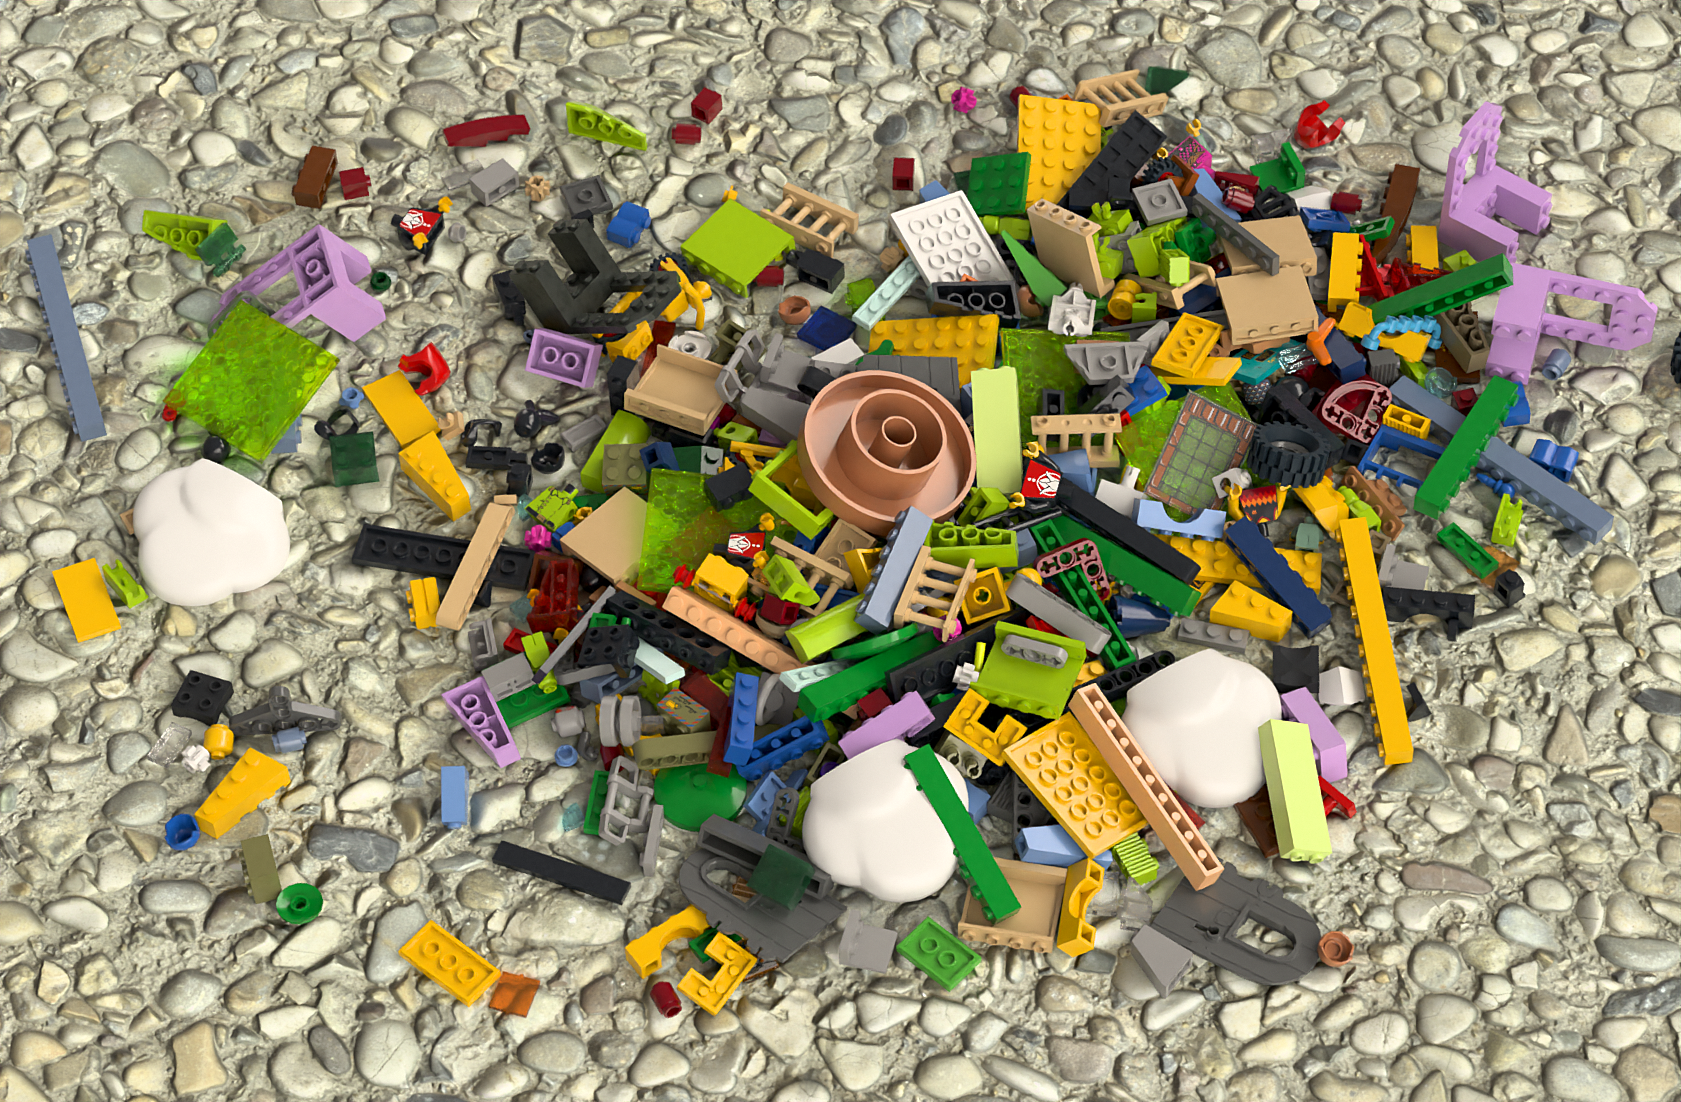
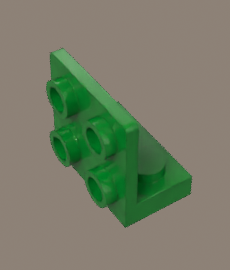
M1290 142L1281 144V152L1278 154L1279 158L1250 166L1251 174L1260 177L1259 189L1261 192L1269 185L1275 186L1277 191L1281 193L1304 188L1305 169Z

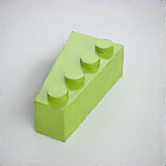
M1186 216L1153 224L1127 240L1134 259V267L1138 270L1140 278L1160 275L1159 264L1161 262L1159 260L1161 258L1159 257V251L1163 250L1164 242L1173 241L1179 248L1175 242L1174 233L1187 223Z
M933 520L925 538L924 546L931 547L930 557H933L935 561L964 569L967 568L970 558L975 559L974 568L1018 567L1019 549L1016 531L989 527L981 530L976 528L975 525L967 524L966 527L954 526V522L945 521L944 524H938Z

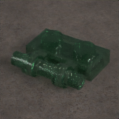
M221 223L195 250L206 266L215 264L216 268L213 270V274L219 277L222 273H227L235 261H239L242 258L246 248L242 244L235 248L233 244L238 238L227 223ZM227 252L229 256L223 260L221 256Z

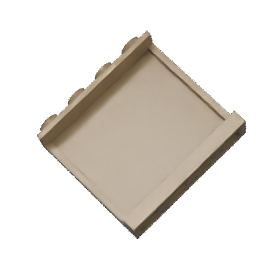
M1040 199L1027 209L1039 261L1063 281L1070 284L1076 282V286L1080 283L1084 291L1099 298L1115 287L1113 279L1102 277L1092 238V235L1101 229V225L1044 199Z
M1300 215L1238 223L1280 256L1279 268L1301 265L1305 277L1317 275V256ZM1216 232V245L1218 248L1222 247L1232 276L1265 271Z
M1301 265L1279 268V273L1271 276L1266 271L1216 278L1217 297L1220 296L1230 327L1232 346L1304 335L1313 331L1318 332V314Z
M658 344L656 358L635 389L628 388L624 393V409L704 436L725 405L715 388V382L723 365ZM725 383V388L727 392H729V389Z
M624 486L560 539L563 554L569 557L577 556L612 582L615 589L616 584L621 580L630 585L634 579L645 573L656 561H659L665 555V551L681 536L679 525Z
M994 857L1019 901L1021 909L1017 914L993 926L990 920L987 921L981 910L983 907L979 900L973 898L969 884L961 922L958 923V938L966 941L986 942L990 945H1005L1014 949H1029L1038 953H1052L1064 897L1067 869Z

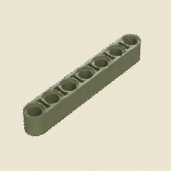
M782 724L755 726L753 743L784 726ZM728 729L638 740L632 745L637 767L640 770H651L723 761L724 743Z

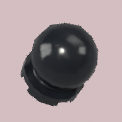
M1294 375L1279 378L1271 385V388L1282 384L1310 412L1318 405L1321 397L1325 396L1324 391L1317 387L1310 389L1309 385L1302 378Z

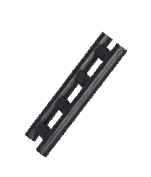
M1018 506L972 522L971 525L985 530L987 527L993 528L991 525L1000 522L1005 527L1003 528L1004 530L1016 531L1017 533L1049 519L1053 520L1061 517L1062 511L1059 508L1049 509L1041 512V515L1032 517L1027 511L1020 509ZM1018 515L1024 520L1014 524L1009 518Z

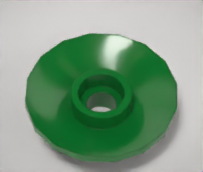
M308 883L289 885L281 891L276 902L278 915L284 921L291 924H304L312 921L319 915L323 907L321 892L315 886Z

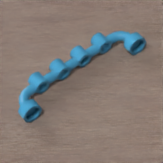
M1388 315L1385 322L1374 326L1369 335L1364 334L1361 345L1371 350H1377L1380 344V340L1377 337L1382 331L1407 333L1408 330L1419 333L1420 330H1423L1432 335L1427 346L1439 349L1443 341L1440 338L1441 326L1434 317L1425 315L1424 318L1412 315L1411 319L1400 315L1399 319Z

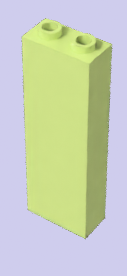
M1001 366L998 369L990 370L988 368H979L976 371H971L977 489L980 487L998 488L1008 501H1013L1015 499L1011 498L1010 495L1016 492L1020 493L1023 483L1016 369L1010 366Z
M1269 719L1258 727L1280 857L1291 859V861L1305 860L1313 864L1320 863L1332 853L1308 724Z

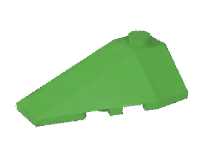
M1004 229L1001 235L1030 288L1036 295L1034 299L1042 307L1045 305L1050 307L1053 295L1060 296L1068 286L1047 267L1044 268L1034 255L1028 253Z

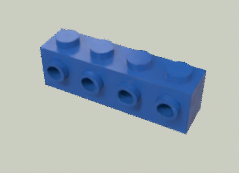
M804 716L755 741L746 766L735 765L742 777L748 781H755L763 777V774L766 772L777 770L784 763L801 758L804 755L803 753L822 747L830 739L822 720L812 723L807 716Z

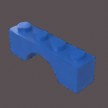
M736 672L731 684L728 707H731V717L724 743V762L746 766L753 750L759 677Z

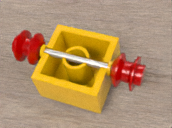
M709 553L697 572L694 568L691 571L687 570V564H683L682 567L679 565L675 569L672 576L675 578L674 584H677L679 581L682 582L683 589L691 585L694 586V593L730 614H735V618L740 615L743 616L744 623L748 620L752 621L756 616L758 610L755 608L756 603L748 604L745 597L749 575L742 568L734 567L727 563L724 558Z

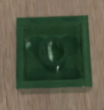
M373 431L329 437L332 470L336 487L380 482Z
M769 843L747 886L752 892L794 912L816 870L809 863Z

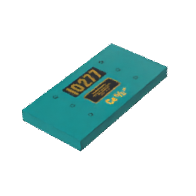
M1290 339V342L1282 344L1281 347L1268 348L1260 354H1253L1243 349L1233 356V358H1241L1242 365L1232 378L1256 386L1304 350V343Z

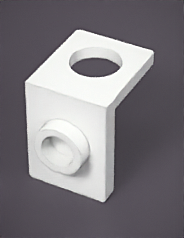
M1232 468L1212 478L1219 498L1228 496L1220 486L1223 478L1230 479L1232 491L1234 483L1238 484L1242 490L1254 488L1247 469Z

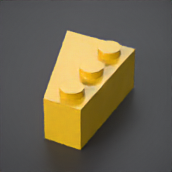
M882 548L854 549L843 553L858 593H863L866 585L872 580L871 572L881 559L879 554Z
M1235 580L1211 608L1209 623L1249 630L1253 637L1279 643L1291 628L1292 611Z

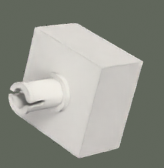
M1129 465L1126 466L1121 484L1101 479L1095 497L1130 520L1132 518L1134 498L1151 499L1143 492L1134 489L1140 469L1132 468Z

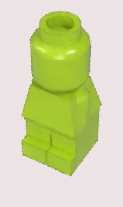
M992 215L979 217L987 234L1001 235V232L1005 229L1015 239L1031 241L1033 233L1029 220L1006 216L1001 219L998 216Z
M1342 486L1337 489L1345 497L1344 502L1349 507V519L1366 517L1369 532L1372 529L1380 533L1381 520L1372 507L1361 501L1351 488Z
M542 631L521 638L529 665L535 674L551 656ZM554 668L540 684L538 683V687L544 693H551L557 689Z

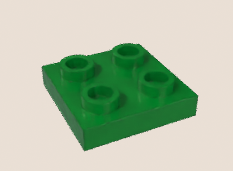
M1198 217L1191 218L1174 233L1175 242L1179 249L1188 255L1191 261L1203 264L1212 256L1209 247L1216 241V234L1211 228L1202 227Z

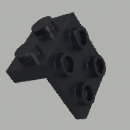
M629 624L591 627L587 630L578 663L580 666L611 664L620 678H628L634 666V659L640 646V640Z

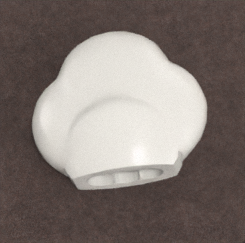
M202 458L191 465L160 474L142 489L134 505L133 528L139 541L138 565L140 573L149 589L165 602L181 606H202L215 603L231 593H241L257 589L279 575L288 560L290 537L284 521L282 501L244 476L210 460Z
M1210 648L1165 667L1128 690L1125 711L1121 721L1171 793L1177 794L1196 806L1223 808L1248 800L1266 783L1258 727L1269 719L1281 720L1282 711L1278 691L1263 672L1249 663L1223 656L1218 651Z
M896 738L849 759L811 784V801L805 812L802 824L803 844L809 860L818 868L830 874L833 882L850 887H859L878 899L899 903L918 901L932 895L941 889L954 873L958 865V857L953 855L954 844L924 792L917 791L916 787L919 784L912 771L903 767L906 764L903 760L904 756L919 748L909 746L907 743ZM934 753L968 812V791L964 778L952 763L941 755Z

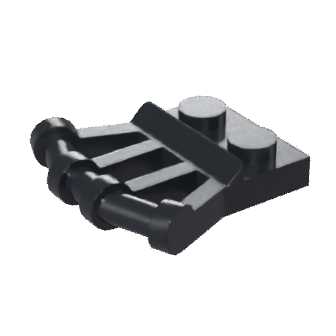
M1269 185L1254 199L1255 203L1251 211H1248L1246 214L1236 211L1242 218L1241 222L1296 216L1297 207L1291 203V198L1288 194H1283L1277 191L1275 186ZM1269 198H1274L1273 200L1265 203ZM1281 206V208H1279L1278 210H1276V211H1274V212H1272V213H1270V214H1268V215H1265L1266 213H1268V212H1270V211H1272V210H1274V209H1276V208H1278V207Z

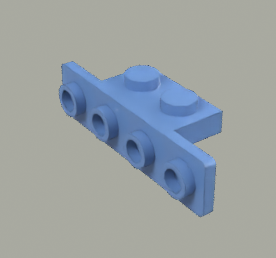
M807 769L793 771L785 783L773 771L766 772L743 805L757 821L752 831L766 836L777 792L786 787L799 789L809 773ZM789 794L784 795V798L787 799L786 804L791 801V799L788 798Z

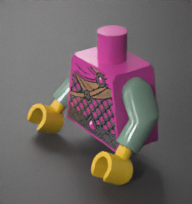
M1197 119L1192 121L1195 129L1190 123L1186 125V131L1189 134H1193L1194 137L1189 136L1169 154L1165 148H1159L1157 153L1153 155V160L1156 159L1157 161L1158 157L1171 159L1173 155L1179 156L1192 169H1205L1210 177L1214 179L1216 171L1211 169L1212 154L1203 134L1198 131L1201 123Z

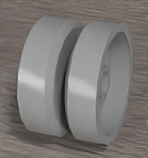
M616 695L603 696L599 714V730L602 745L604 747H616L621 740L625 747H632L636 741L640 740L641 706L638 696L625 695L621 702Z

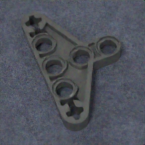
M274 686L269 689V703L229 718V729L236 736L277 734V731L293 727H299V730H304V732L330 731L341 727V713L339 711L292 701L289 689L284 686Z
M1012 769L1011 845L1013 851L1019 855L1014 842L1019 834L1017 832H1020L1022 828L1045 826L1051 813L1029 787L1019 780L1017 773ZM1026 794L1029 797V803L1021 804L1018 801V795ZM1019 816L1027 817L1029 826H1020L1017 818Z

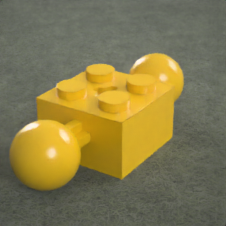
M994 567L979 572L975 582H970L959 612L963 611L967 625L972 626L1013 610L1010 598L1005 594L1013 580L1004 583L1000 568ZM1022 568L1013 577L1014 579L1017 573H1021L1042 585L1040 574L1032 568ZM962 578L955 580L954 585L960 586ZM982 591L989 594L986 602L979 600ZM944 596L938 598L939 600H943L950 603H953L954 599L950 600L949 598ZM930 606L926 608V613L935 618L943 615L947 616L949 613L948 611Z

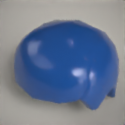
M190 814L176 815L165 824V840L174 850H187L195 846L200 837L199 825Z

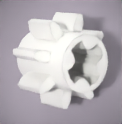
M966 662L963 667L957 665L952 682L958 683L957 689L966 691L970 687V681L977 683L980 672L974 671L975 665Z
M194 745L192 747L188 746L181 753L184 756L182 764L191 773L196 771L198 773L200 771L204 772L210 766V763L207 762L210 754L201 745L196 747Z

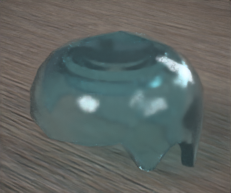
M1434 367L1425 375V388L1437 398L1445 399L1450 397L1452 392H1455L1458 388L1456 385L1457 378L1452 377L1450 372L1442 367Z

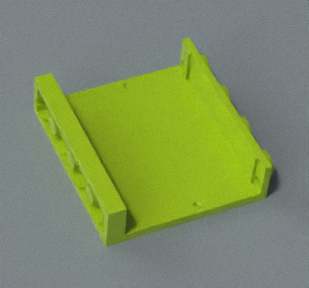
M731 198L680 246L682 257H685L688 265H693L702 274L711 276L717 283L724 284L735 294H740L745 298L748 297L747 285L782 251L788 254L791 249L796 250L794 236Z
M998 621L995 626V643L977 683L970 681V688L986 698L990 703L997 704L1000 707H1008L1023 713H1032L1044 718L1059 720L1086 659L1085 642ZM1007 635H1016L1058 646L1067 652L1068 658L1064 666L1058 669L1007 655L1002 651L1001 646Z

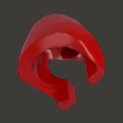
M1325 100L1317 104L1308 105L1300 113L1294 130V139L1304 149H1313L1334 141L1345 124L1341 117L1336 119L1329 128L1321 121L1317 115H1321L1330 106Z
M432 342L420 352L411 356L403 354L399 360L398 368L405 374L420 373L427 377L422 379L420 387L414 390L419 396L436 391L450 377L451 371L447 362Z

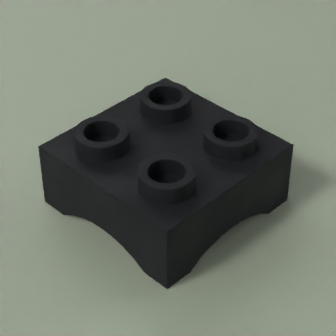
M1273 645V684L1278 693H1289L1306 687L1310 693H1319V645H1310L1303 648Z
M190 670L171 703L173 715L180 718H192L207 726L217 724L225 704L234 693L232 682Z

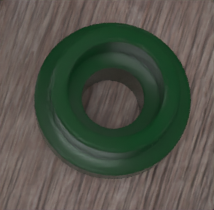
M377 272L373 274L370 286L377 292L386 291L391 287V278L385 272Z

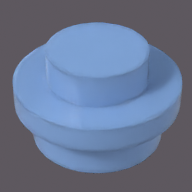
M561 745L555 752V761L562 767L572 766L578 759L577 751L571 745Z

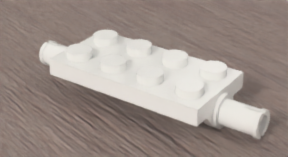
M1074 282L1062 296L1053 295L1048 330H1052L1056 334L1068 335V333H1071L1070 336L1086 337L1087 335H1092L1096 300L1087 299L1083 293L1082 285L1078 283L1076 286V282Z

